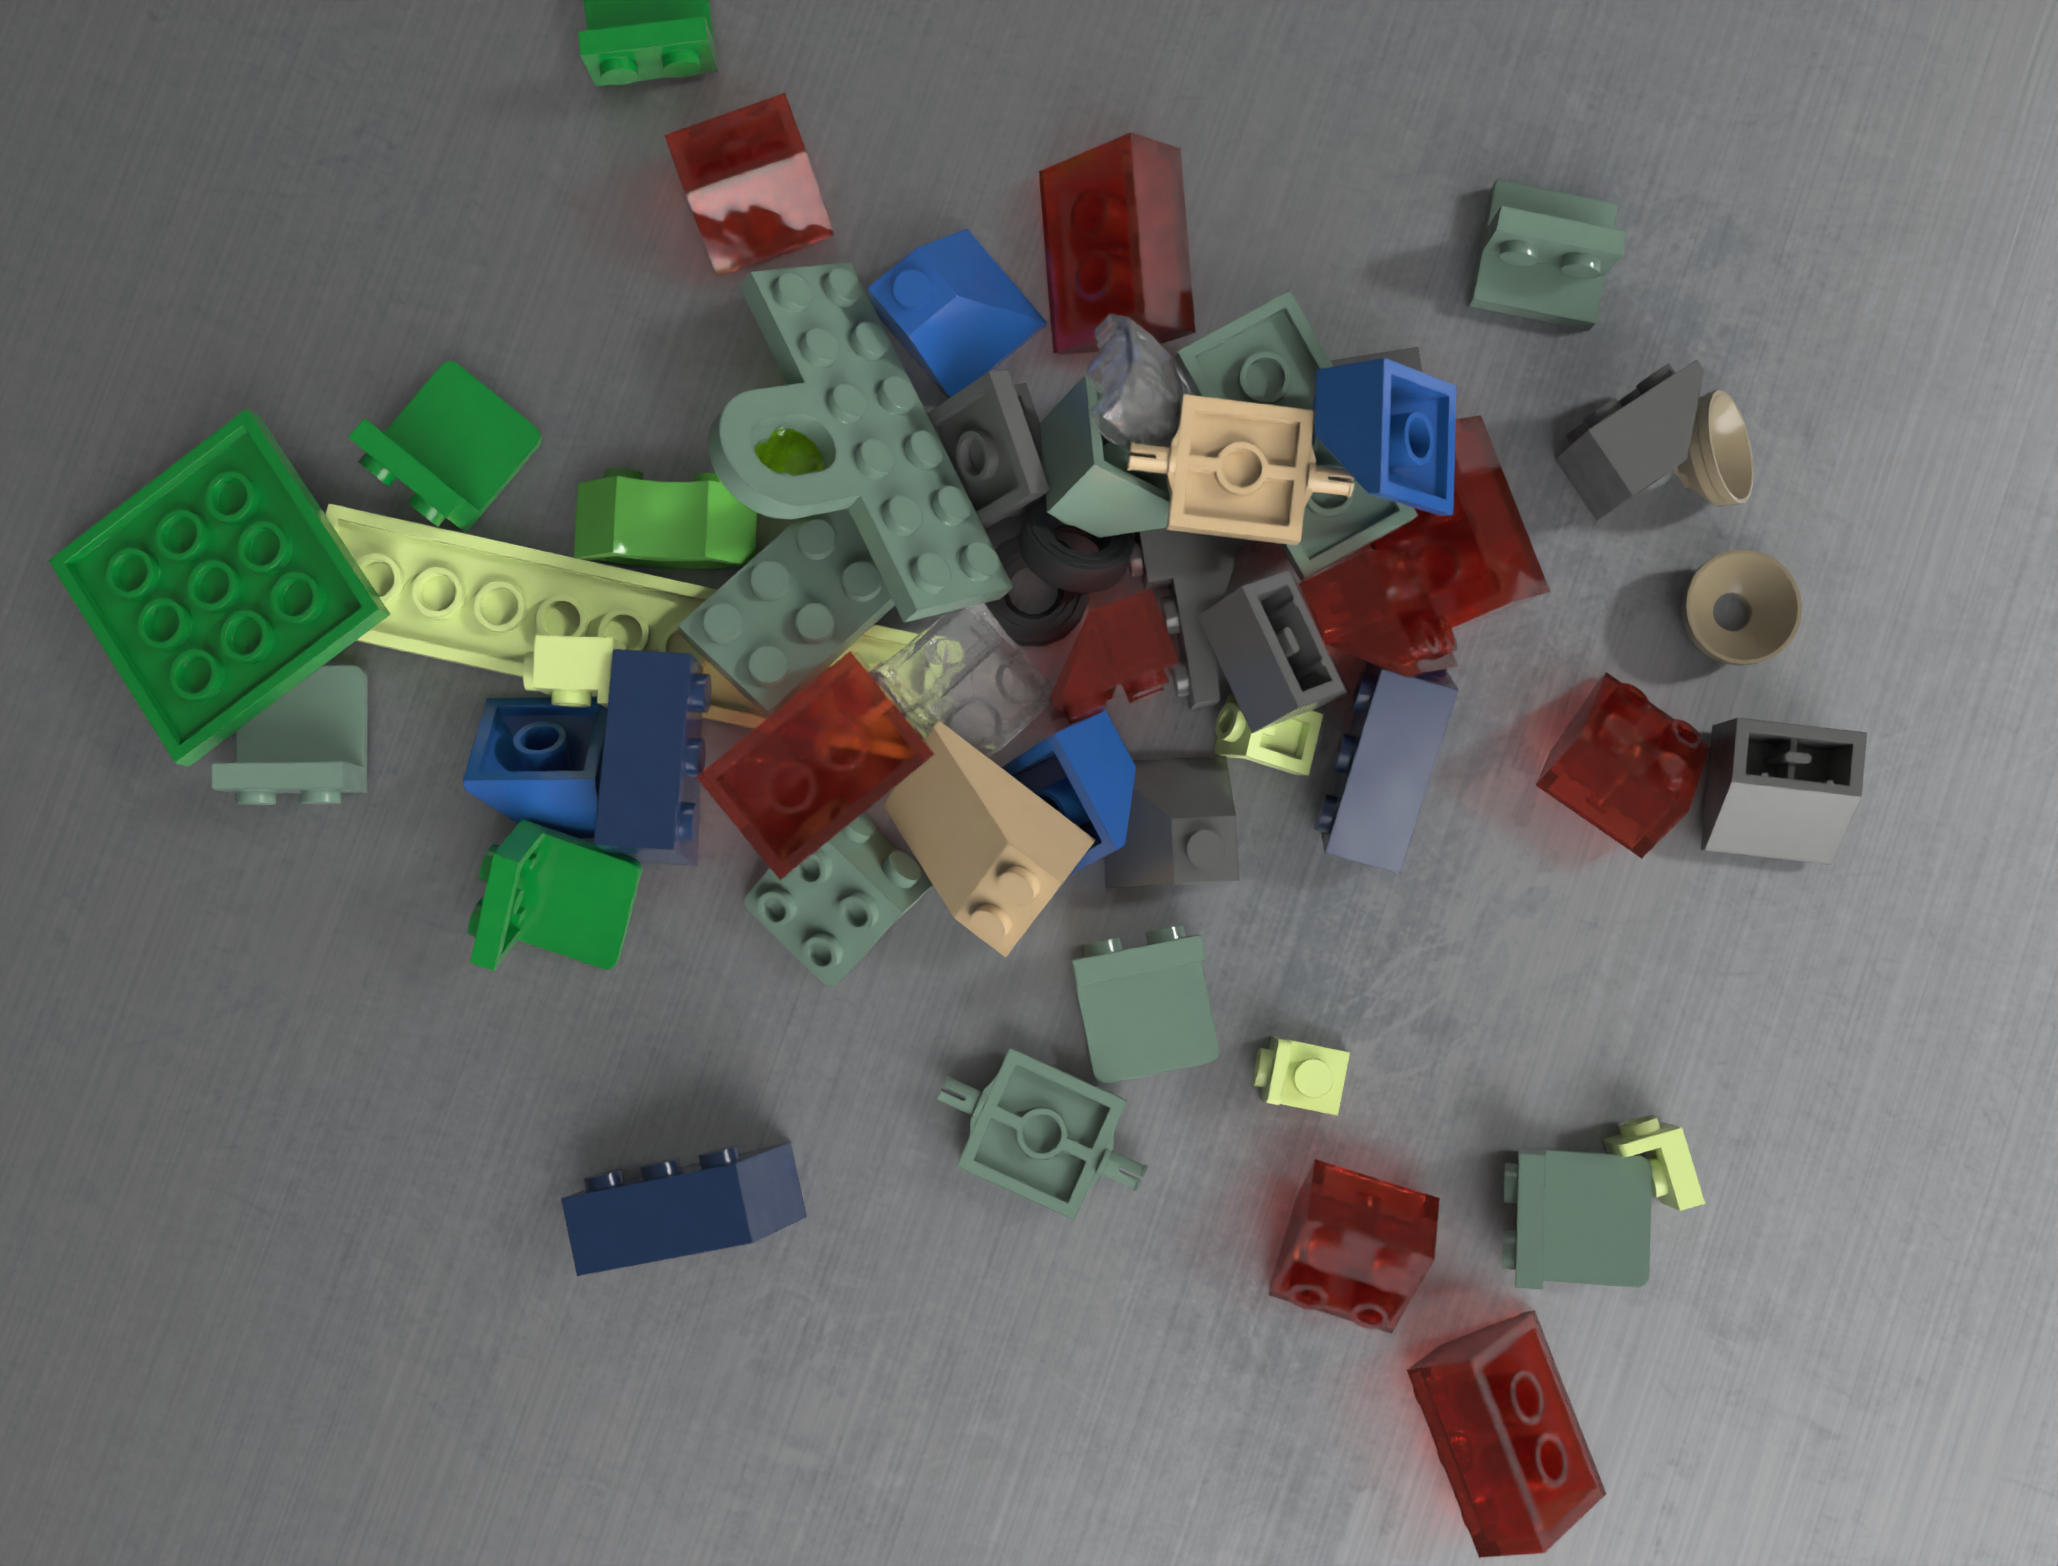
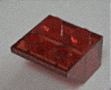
M785 93L664 135L717 277L835 236Z
M1367 550L1299 583L1324 644L1407 678L1447 672L1458 667L1452 653L1457 651L1458 648L1455 634L1448 621L1442 615L1437 617L1427 594L1432 591V582L1428 571L1418 557H1411L1409 550Z
M1152 588L1089 611L1050 695L1048 711L1052 721L1066 717L1069 726H1072L1103 712L1104 708L1108 706L1107 701L1126 695L1128 703L1133 704L1165 691L1163 686L1169 684L1168 679L1179 664V660Z
M1606 672L1550 751L1536 786L1642 859L1689 812L1710 743L1704 740L1691 724L1672 718L1649 702L1647 696L1636 686L1622 683Z
M1315 1159L1296 1197L1270 1284L1269 1296L1292 1302L1303 1309H1314L1355 1322L1364 1328L1378 1329L1392 1334L1435 1260L1440 1198Z

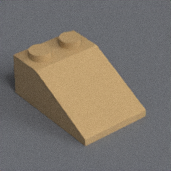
M941 721L932 728L883 805L952 916L1005 958L1095 841L1094 838Z

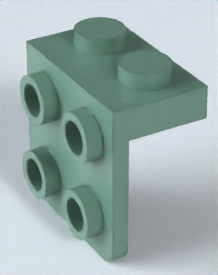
M354 665L322 666L236 731V763H212L211 789L235 793V804L274 805L276 804V794L300 793V803L340 804L341 793H367L368 676L366 672Z
M842 797L806 824L747 894L745 906L823 984L836 986L885 932L926 894L933 884L921 872L919 865L911 856L899 851L875 828L872 819L864 811L852 806Z
M1177 925L1145 932L1148 943L1146 945L1122 949L1120 937L1083 944L1084 957L1071 960L1093 1074L1100 1083L1110 1084L1208 1064L1218 1058L1220 1049L1201 962L1207 960L1202 935L1186 936L1184 925Z
M1519 1147V1164L1505 1163L1504 1203L1517 1204V1230L1503 1229L1502 1269L1516 1270L1515 1288L1543 1290V1281L1640 1288L1646 1285L1650 1278L1652 1166L1649 1160L1641 1155L1622 1158L1614 1153Z

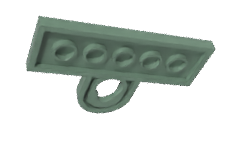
M852 263L750 272L739 287L787 385L740 393L728 402L713 421L708 435V451L712 466L723 485L741 503L760 514L772 518L796 519L849 509L904 623L1001 599L1014 587ZM780 428L794 429L806 435L817 446L824 462L823 471L792 476L787 472H773L761 463L756 456L755 446L760 443H766L773 431Z

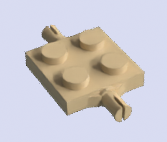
M1184 394L1180 402L1177 433L1170 447L1131 442L1129 448L1127 470L1166 474V482L1170 492L1166 530L1297 545L1301 541L1304 508L1312 493L1320 492L1351 497L1354 483L1352 482L1354 478L1346 469L1316 466V457L1312 447L1315 410Z

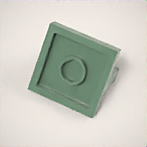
M1496 179L1490 190L1468 306L1590 330L1597 321L1605 275L1623 256L1627 231L1614 229L1619 204Z

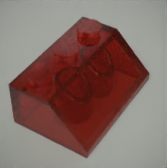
M1130 132L1039 171L1053 353L1065 355L1146 349L1196 333L1181 148Z
M1482 416L1456 419L1453 515L1440 516L1414 508L1418 515L1415 519L1370 543L1409 646L1417 645L1495 616L1550 592Z
M849 651L696 778L779 880H782L927 762L935 753L900 703L858 652Z
M1535 1310L1520 1313L1443 1343L1407 1370L1413 1386L1414 1396L1421 1406L1437 1448L1438 1458L1445 1468L1461 1510L1462 1520L1469 1530L1479 1558L1545 1553L1607 1494Z

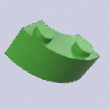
M622 468L606 469L604 471V478L578 483L574 558L616 565L663 569L711 570L743 568L755 557L757 512L736 499L723 485L716 473L696 474L694 482H662L643 480V473L636 470Z

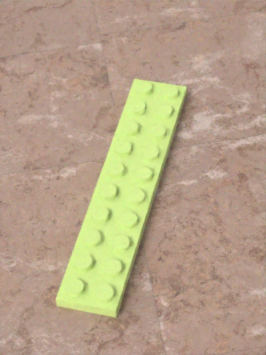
M328 503L326 517L390 612L388 617L356 641L523 678L524 658L527 652H534L535 635L615 638L626 647V650L692 654L703 666V674H710L711 677L710 708L708 713H702V718L908 764L911 763L928 736L947 653L948 640L874 624L778 714L769 720L679 633L678 625L715 593L717 589Z

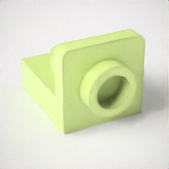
M1229 694L1216 720L1215 731L1217 739L1214 753L1227 758H1243L1294 775L1309 776L1324 714L1311 710L1252 734L1234 694Z
M1272 1036L1269 1049L1259 1048L1252 1085L1262 1087L1259 1099L1265 1103L1282 1104L1338 1116L1350 1052Z
M1650 1115L1619 1124L1621 1134L1603 1139L1607 1152L1617 1154V1156L1622 1158L1643 1152L1646 1153L1647 1159L1652 1166V1197H1659L1660 1203L1679 1211L1705 1204L1682 1127L1665 1122L1659 1123L1656 1115Z

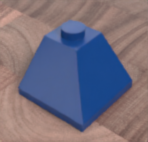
M968 229L917 247L868 287L871 304L879 319L947 399L987 372L994 370L1047 326V321Z
M1386 358L1317 369L1316 395L1312 404V410H1315V436L1370 495L1440 516L1453 515L1457 386Z
M591 697V707L552 705V698H487L463 777L465 791L517 824L524 819L580 839L595 838L607 708L597 703V697Z
M1103 711L1052 734L1001 767L1095 839L1069 876L1125 846L1136 766L1107 711Z

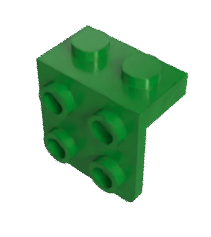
M583 0L587 30L577 31L580 56L595 87L626 85L636 81L669 77H689L695 74L718 71L710 0Z
M453 361L443 363L384 433L364 418L348 436L351 441L366 452L358 463L388 487L398 478L415 492L407 503L437 527L447 518L466 533L542 444V434L532 423L458 363Z
M522 819L501 845L492 844L489 847L481 864L479 880L487 883L484 898L477 902L468 924L467 934L475 937L470 963L495 971L517 940L601 969L609 970L614 968L621 958L643 871L642 864L635 857L605 852L596 847L594 843Z

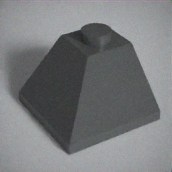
M1227 757L1133 760L1136 766L1126 842L1125 846L1104 857L1106 888L1216 884L1239 881L1236 812Z

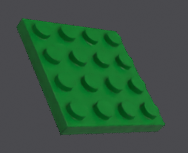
M247 408L48 560L175 764L191 766L390 615V612L261 416Z

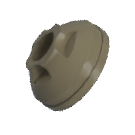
M1716 390L1699 396L1687 460L1673 469L1674 474L1680 478L1684 489H1692L1698 496L1718 507L1746 503L1752 493L1754 482L1753 456L1746 425L1735 401L1724 390Z
M1729 550L1712 557L1701 565L1688 581L1682 595V622L1690 640L1697 649L1709 658L1723 664L1736 666L1758 664L1775 657L1795 637L1801 622V594L1793 576L1775 558L1755 550ZM1724 595L1733 596L1744 605L1746 620L1738 631H1727L1715 621L1713 607L1719 597Z

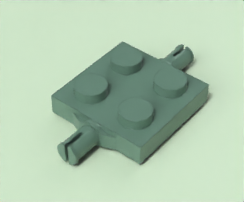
M1009 1047L997 1076L983 1089V1092L955 1080L949 1075L947 1076L943 1087L964 1096L965 1099L941 1089L936 1101H941L972 1115L970 1119V1136L956 1167L1072 1220H1075L1087 1191L1102 1175L1124 1184L1134 1191H1137L1140 1187L1141 1180L1121 1171L1119 1168L1144 1178L1147 1165H1142L1113 1151L1114 1130L1126 1106V1099L1012 1047Z

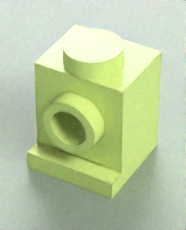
M535 635L534 652H527L524 658V687L527 691H541L546 695H552V705L591 707V696H597V703L608 708L613 649L626 650V647L615 638Z

